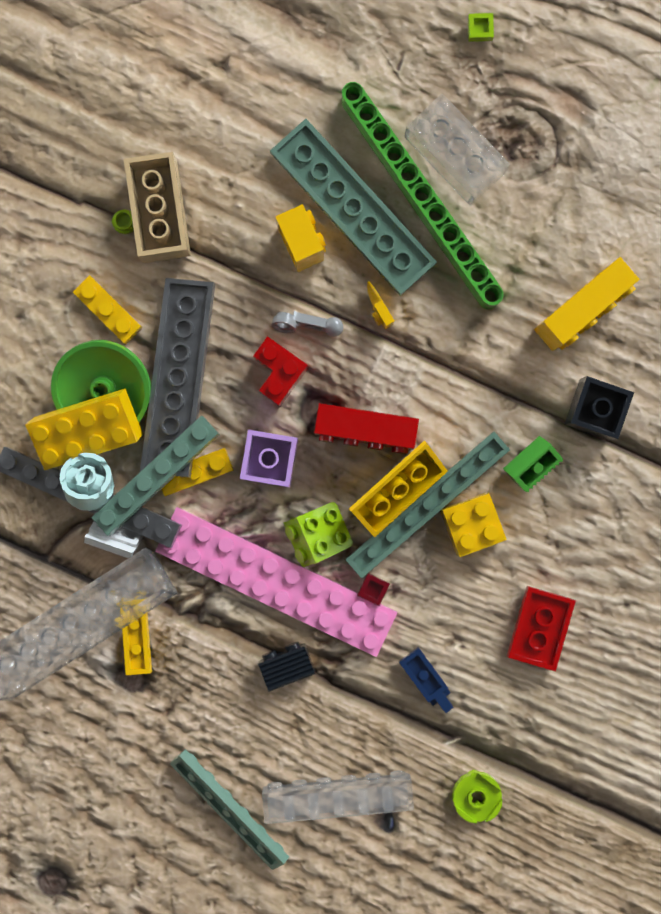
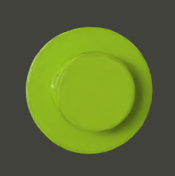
M123 209L114 214L112 225L118 233L129 234L134 231L131 211Z

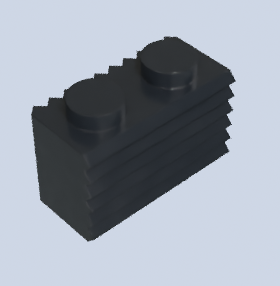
M294 642L285 646L286 650L277 654L276 650L262 655L263 659L259 661L258 665L268 692L315 674L316 670L305 643L300 645L299 642Z

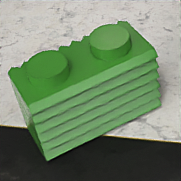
M538 436L507 464L503 470L525 492H529V489H533V485L540 482V479H544V475H548V472L555 469V465L563 462V458L548 441Z

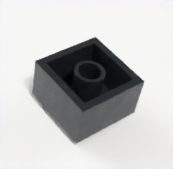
M589 376L583 377L579 380L564 425L609 441L618 440L634 392Z

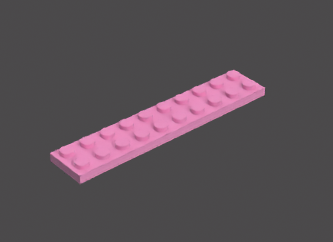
M176 507L170 520L182 524L175 543L172 548L159 543L155 552L377 657L397 615V611L382 604L378 606L357 596V592Z

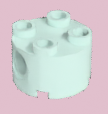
M81 453L74 459L71 457L61 468L60 483L66 500L72 506L80 510L98 511L112 497L114 481L110 467L104 458L94 453Z

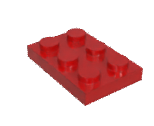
M527 586L507 657L556 672L576 600Z

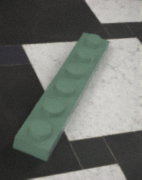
M201 415L91 518L107 536H111L220 434Z
M185 749L171 761L170 765L272 870L285 864L289 856L284 852L283 847L267 834L263 826L257 824L252 819L249 812L232 798L228 790L222 788L215 780L213 774L206 771L193 754Z

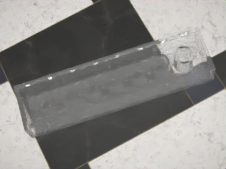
M147 548L142 549L0 641V700H13L176 595L178 592L155 552Z

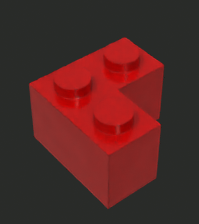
M267 336L253 355L256 361L272 371L259 389V392L281 407L308 370V365Z

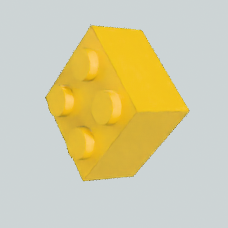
M301 204L275 216L278 231L297 272L324 261L326 243L321 232L317 234L315 232L316 222L311 210L306 211L304 205Z
M483 493L440 510L455 553L459 557L507 540L490 493Z

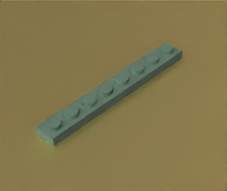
M492 432L452 466L445 475L375 538L371 536L345 560L363 578L510 451V449L495 432Z

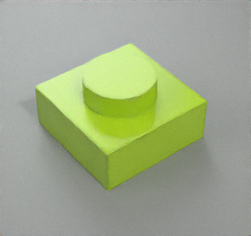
M493 13L469 14L468 42L493 41Z

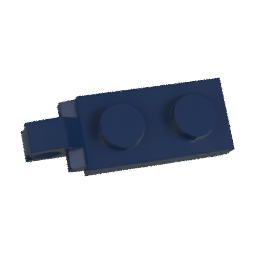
M419 647L399 661L428 703L430 702L432 706L438 703L445 713L454 708L446 697L450 694L448 686Z

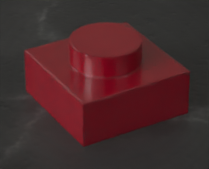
M367 573L357 596L380 606L390 583Z

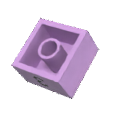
M248 430L240 479L290 487L298 438Z

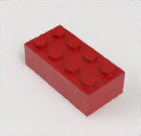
M319 403L314 434L319 436V441L333 443L334 439L344 440L343 445L358 447L359 443L368 444V449L383 450L385 446L391 447L394 453L406 454L408 450L415 449L419 419Z

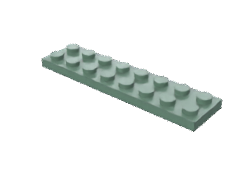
M307 119L302 121L270 150V154L399 296L405 293L436 265L437 261Z

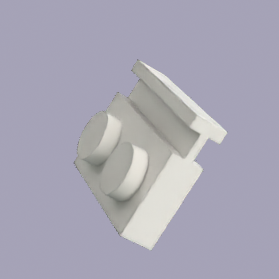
M94 521L88 534L85 535L84 543L131 559L143 535L121 526L111 536H107Z

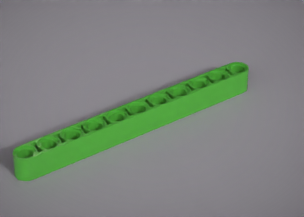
M357 82L347 83L342 89L343 108L479 305L484 309L495 308L503 299L502 288L363 87ZM349 94H355L359 98L355 101H351L347 98V96ZM362 114H370L372 119L365 121L360 116ZM382 133L386 136V139L378 141L374 138V135ZM396 153L400 159L392 161L388 158V155ZM403 173H410L414 179L406 181L401 175ZM419 192L425 193L428 199L419 201L415 194ZM437 212L440 214L441 220L433 221L430 219L429 214ZM451 232L455 236V240L446 241L443 233ZM465 252L469 260L466 262L460 261L457 253ZM471 272H479L482 275V281H474L471 278ZM485 292H493L496 296V301L489 302L485 298Z

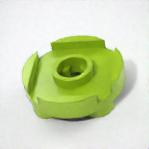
M471 770L461 776L454 785L452 799L456 811L464 820L470 823L488 822L494 819L500 812L502 793L499 784L491 775ZM474 792H482L483 800L481 802L478 800L475 803L472 802V794Z

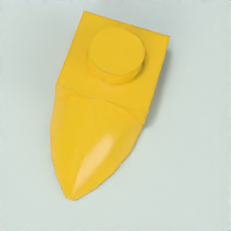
M368 281V295L374 310L372 317L378 326L382 325L384 329H387L394 324L395 320L376 289Z

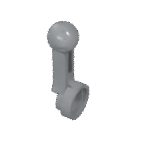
M294 311L293 315L279 312L273 317L272 327L282 333H294L298 326L323 331L331 337L339 336L343 331V323L339 318L331 317L325 319Z

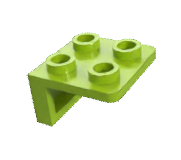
M330 502L283 522L285 534L291 541L295 550V557L302 567L316 564L353 545L346 524L335 502Z

